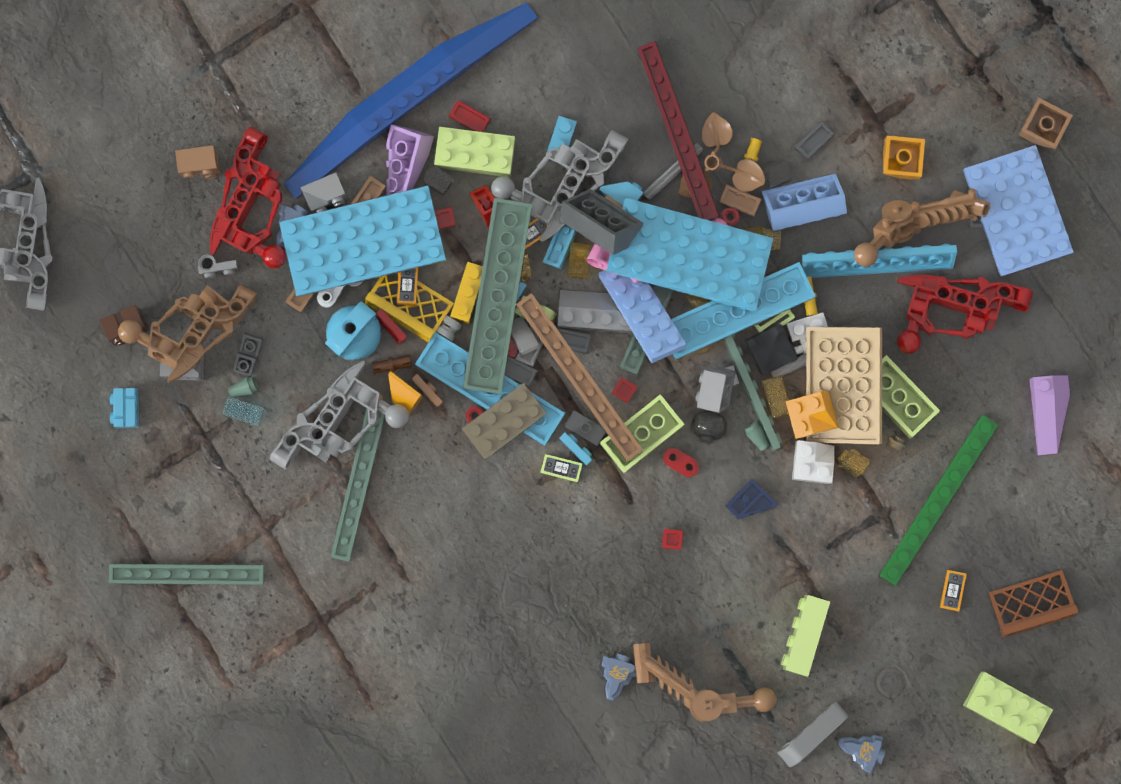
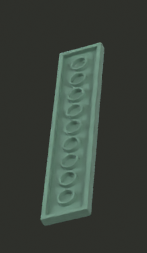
M494 198L463 388L496 394H501L532 204Z

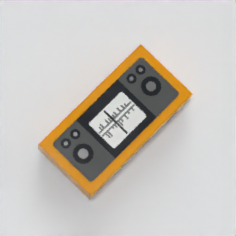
M537 218L529 223L525 250L541 239L547 226H549L548 224Z
M418 268L399 272L397 305L416 306Z
M947 570L939 608L959 612L966 573Z

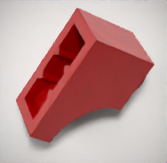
M484 185L470 192L469 195L479 211L483 222L489 229L494 196L488 187Z

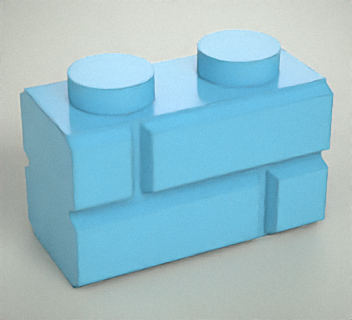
M114 388L113 393H110V404L113 405V412L110 413V423L114 424L115 428H139V389Z

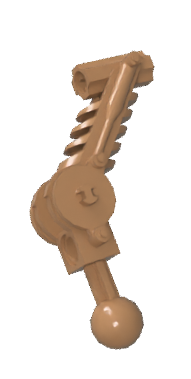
M969 189L967 194L954 190L949 198L921 205L915 201L912 204L901 200L888 202L882 208V219L873 228L874 239L870 243L864 242L859 244L854 250V259L860 266L869 267L877 261L878 250L882 246L892 248L895 243L907 242L913 237L914 233H921V228L966 219L976 221L978 219L977 216L985 218L991 208L990 202L976 198L975 189Z
M650 643L633 645L637 684L654 682L653 676H655L659 680L661 689L666 684L670 695L672 690H674L678 701L680 700V695L682 696L684 705L690 709L691 715L700 722L715 720L720 714L736 713L737 708L755 707L761 712H768L776 705V694L773 690L766 687L757 689L753 695L736 697L735 693L718 695V693L712 690L702 689L698 691L694 688L691 678H689V683L686 682L684 673L681 672V677H678L676 667L673 666V670L670 671L666 660L663 666L658 654L656 660L652 658Z

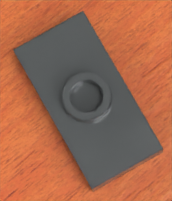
M575 410L564 426L598 446L606 432L602 426Z

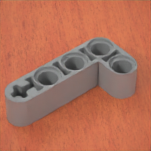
M837 701L834 702L800 734L785 744L777 752L778 755L789 767L796 765L840 726L849 715Z

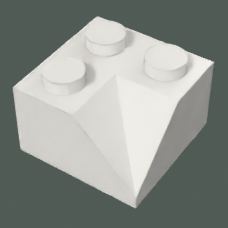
M797 440L792 480L831 484L834 470V446Z

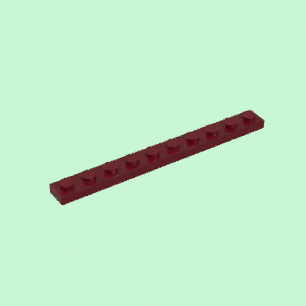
M653 41L639 47L638 51L698 217L710 221L720 216L657 42Z

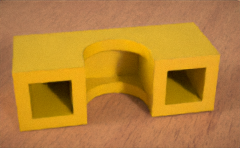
M467 262L450 315L452 319L470 324L479 292L483 266Z

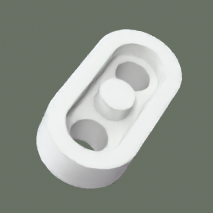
M345 285L318 292V303L325 308L332 307ZM325 294L330 295L328 301L323 300Z

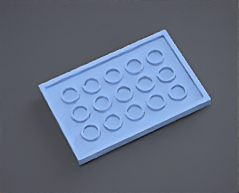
M1036 145L963 169L969 189L976 190V198L990 202L991 208L985 218L979 217L1000 277L1073 253Z

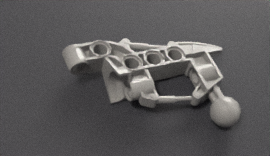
M611 130L600 153L577 139L571 148L561 144L559 149L553 148L549 150L534 172L523 180L522 192L515 189L514 182L506 176H500L492 182L491 192L495 198L505 200L510 198L517 202L532 204L531 216L549 225L540 239L541 242H544L565 225L561 221L562 204L557 201V197L562 194L566 195L568 199L575 196L585 177H592L595 181V184L590 188L594 192L603 186V174L608 172L614 165L619 154L623 151L628 138ZM604 154H610L612 161L605 163L601 158ZM549 160L561 164L568 170L551 202L534 194L531 185L533 177ZM583 161L586 163V168L578 170L575 166L576 163ZM569 178H575L577 185L569 187L566 181Z
M36 178L34 195L5 189L0 191V212L21 215L16 248H13V250L0 248V268L4 269V280L30 282L25 308L44 311L48 286L46 268L52 263L53 257L51 256L46 231V196L40 178ZM26 220H32L34 225L28 228L23 223ZM42 227L45 256L38 258L33 254L37 230ZM28 238L31 240V244L23 246L21 240ZM19 257H26L28 263L21 265L17 260ZM41 278L45 283L42 286H36L34 280Z
M362 361L338 377L331 387L327 389V394L317 403H314L304 413L297 415V425L292 427L283 436L278 446L271 453L270 460L286 470L300 450L304 448L324 462H327L331 455L337 458L340 452L342 454L351 452L354 449L353 446L363 437L362 435L371 426L378 424L380 413L385 415V419L391 427L401 428L405 426L409 420L408 409L401 404H388L383 401V396L379 392L356 379L366 364ZM329 397L328 402L315 422L309 423L307 417ZM339 399H343V400H344L343 405L340 406V407H337V406H336L337 401H338ZM355 401L368 409L369 423L350 442H347L334 432ZM329 415H333V420L330 423H326V418ZM322 431V437L320 439H316V433ZM296 437L295 445L290 446V440Z

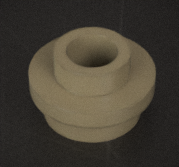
M895 434L894 437L890 436L888 438L890 440L888 445L899 451H902L903 447L906 448L907 446L904 443L905 439Z

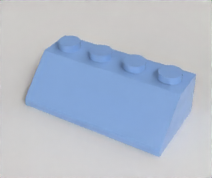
M836 174L762 191L768 219L773 231L847 214L845 194Z

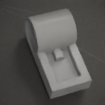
M208 254L201 256L198 262L199 274L206 279L214 278L218 273L232 275L235 274L236 270H239L236 260L218 263L213 256ZM206 260L213 261V265L209 269L204 268Z

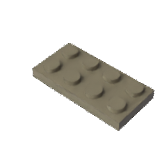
M523 383L463 427L462 430L486 460L544 417L546 412Z

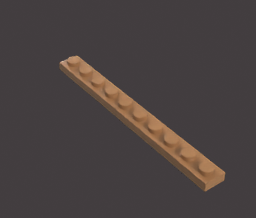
M531 293L516 304L518 309L628 462L643 451L641 446Z

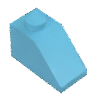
M627 181L605 185L599 189L600 194L605 197L606 195L610 196L622 206L625 198L639 201L643 196L642 187L635 182L631 184Z

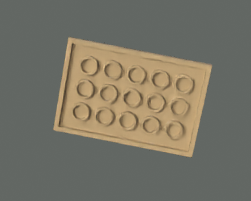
M882 327L806 328V395L829 390L839 426L836 429L807 436L806 441L817 443L882 444Z

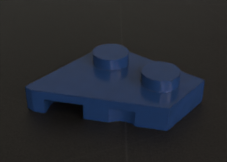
M751 479L725 507L739 520L777 507L779 504Z

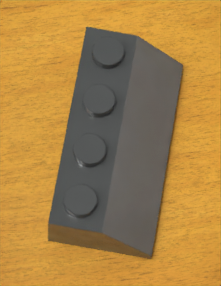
M591 189L562 201L561 221L612 255L627 249L643 226V222Z

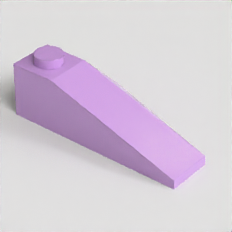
M391 124L386 142V149H389V161H386V167H389V178L386 180V196L414 188L429 156L434 136Z
M1068 375L1033 377L1029 381L1037 454H1057L1070 397Z

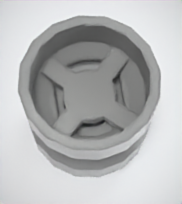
M446 315L443 325L439 326L436 332L452 342L455 338L454 334L460 330L462 325Z

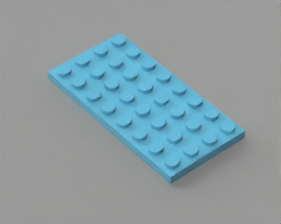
M428 186L279 222L297 297L446 261Z
M629 198L624 199L622 209L643 222V226L627 249L615 255L610 253L606 272L749 311H756L773 238Z

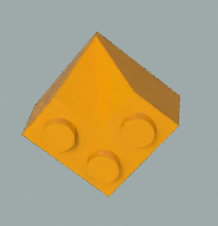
M886 136L883 149V174L899 179L919 181L922 177L925 139Z
M829 390L786 401L796 439L839 428Z

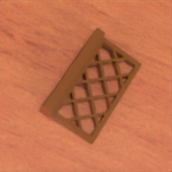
M1063 570L988 593L1003 638L1074 617L1079 613L1072 599ZM1060 576L1062 584L1059 589L1049 585L1051 578ZM1038 582L1045 586L1041 595L1030 590L1034 583ZM1047 587L1057 592L1053 601L1043 597ZM1020 588L1026 591L1023 600L1012 596L1015 589ZM1028 593L1039 598L1035 607L1024 602ZM1059 593L1067 597L1068 605L1061 606L1055 603ZM1003 594L1008 597L1004 606L996 603L995 595ZM1010 598L1021 603L1017 612L1006 608ZM1041 599L1051 604L1048 611L1043 612L1037 608ZM1022 605L1033 610L1029 617L1018 614ZM1004 610L1015 615L1012 622L1003 623L1001 616Z

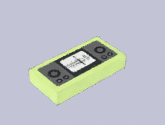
M545 454L540 473L578 482L582 463Z

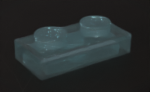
M227 396L222 415L259 427L265 408Z

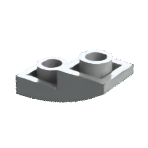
M520 316L514 319L511 337L522 355L539 348L538 341L523 318Z

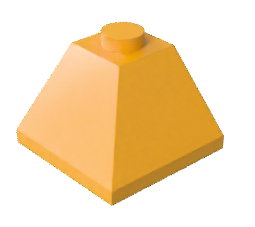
M390 371L388 376L393 404L404 405L410 415L423 397Z

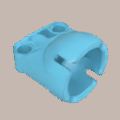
M362 301L357 306L351 305L340 308L331 316L327 323V341L325 344L336 355L345 360L354 361V359L361 360L367 358L375 352L381 341V327L376 313ZM354 324L356 326L355 332L347 333V325Z

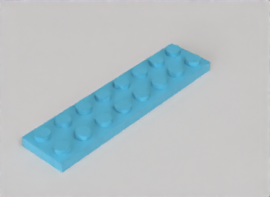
M942 244L940 246L924 245L915 248L911 246L900 249L884 248L883 250H878L877 261L869 267L860 266L856 263L854 250L840 253L834 251L824 254L807 253L802 255L801 266L806 277L812 276V278L953 269L957 247L956 245Z
M800 262L764 277L755 312L711 301L671 319L686 343L685 349L673 354L674 359L682 358L815 298L816 296Z
M436 332L415 363L422 370L486 410L520 386L504 375L501 394L463 388L469 353ZM532 393L546 412V415L523 431V433L545 446L565 413Z

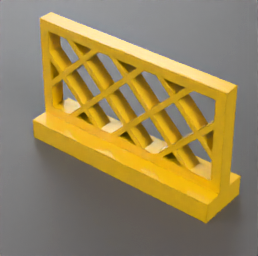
M387 275L381 276L371 292L366 296L365 304L377 312L383 309L395 323L429 343L454 303L417 281V287L421 289L417 290L416 297L418 303H416V306L405 305L396 307L393 305L392 298H397V294L391 295L389 286L398 284V281L388 282ZM387 286L389 296L380 297L375 294L378 288ZM418 293H429L431 300L420 302ZM443 302L448 306L445 311L436 312L435 303ZM432 304L434 313L423 315L421 306ZM419 306L421 316L412 317L409 314L408 308ZM435 316L436 325L432 329L425 324V318Z

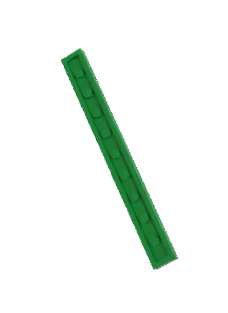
M983 414L980 416L880 572L879 576L894 586L897 585L998 427L997 423Z

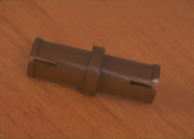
M410 355L398 358L388 357V360L372 362L374 374L386 371L395 372L396 369L412 367Z

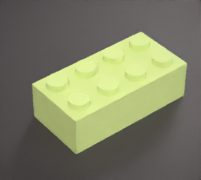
M439 127L434 162L435 168L511 178L515 136Z
M887 355L882 359V411L910 439L940 410Z
M660 394L624 423L643 449L641 453L627 462L609 436L602 440L600 445L624 474L681 429L684 423Z
M804 595V598H800L797 607L800 610L799 616L794 617L792 628H795L794 633L789 635L786 644L789 650L787 654L783 655L781 665H784L783 670L809 676L830 601L810 595Z
M986 672L979 674L963 704L966 708L1033 744L1036 743L1053 711L1048 706Z

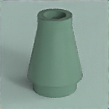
M247 376L228 387L232 398L251 395L258 391V384L253 376Z
M756 421L744 429L746 431L745 435L760 451L770 446L762 424L759 425Z

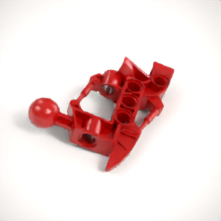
M249 127L236 149L233 159L234 166L225 172L226 182L222 206L217 210L210 236V255L214 256L223 240L250 255L256 253L262 256L263 262L268 268L277 269L286 262L284 249L278 245L267 247L264 244L272 236L271 226L274 217H276L279 204L283 202L282 192L279 191L281 184L277 183L281 174L256 161L261 150L266 145L268 136L253 127ZM249 151V157L243 159L244 153ZM256 176V182L251 185V178ZM232 179H238L240 182L227 207H225ZM247 193V199L242 202V195ZM258 195H261L274 202L267 229L253 235L241 227ZM238 210V216L233 219V212Z
M911 275L898 278V283L915 287L906 316L909 323L907 329L898 335L897 346L905 354L916 352L921 346V339L918 335L919 329L928 335L944 333L962 336L964 339L974 337L975 333L982 334L983 329L993 331L1000 306L1005 305L1019 311H1028L1033 291L1008 283L995 282L990 284L982 276L978 279L946 280L944 276ZM948 283L977 284L979 291L975 293L951 286ZM1005 291L1008 293V296L1003 297L999 292ZM944 292L948 297L942 298L938 293ZM957 298H964L966 303L958 302ZM930 303L966 313L967 317L963 331L935 329L927 318ZM982 303L985 308L979 309L975 304Z

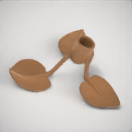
M713 112L707 118L702 129L704 144L707 147L716 146L715 150L704 161L706 166V173L704 172L710 190L713 183L707 176L710 170L718 171L721 168L736 172L732 180L734 186L740 191L749 192L765 184L764 172L756 162L744 159L739 161L737 169L724 165L721 157L716 156L720 145H726L732 139L733 130L728 121ZM682 175L678 193L681 196L691 198L684 175Z

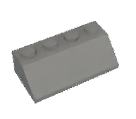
M560 290L558 328L633 334L609 293Z

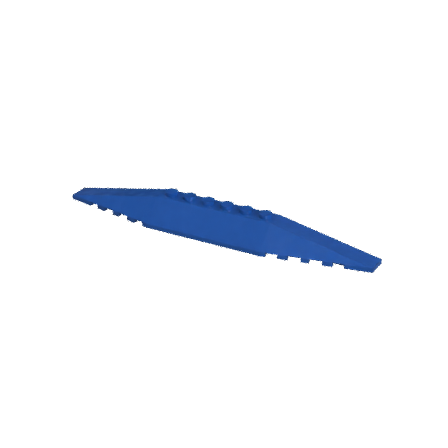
M525 3L436 46L349 111L284 185L295 199L303 194L302 186L328 176L384 134L391 127V124L394 125L444 86L451 84L538 19L536 14Z

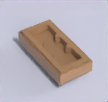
M726 184L719 203L754 217L761 199Z
M418 374L412 378V381L437 408L444 404L435 394L437 390L430 382L426 384Z

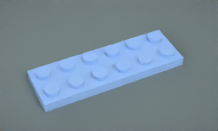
M605 270L599 272L600 280L651 363L686 348L685 341L649 283L642 281L634 283L631 278L614 275Z

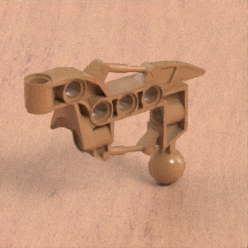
M240 284L234 296L228 302L215 290L206 285L200 296L191 294L189 298L181 297L176 299L175 304L158 322H152L150 335L142 332L141 325L132 319L124 320L119 325L118 335L125 343L139 342L148 347V356L173 368L167 379V382L170 383L192 370L204 358V353L220 343L226 337L232 336L233 326H236L243 319L249 308L254 304L258 293ZM176 310L179 312L183 311L185 315L194 319L179 343L161 334L159 327ZM222 329L223 333L203 349L202 345L212 330Z

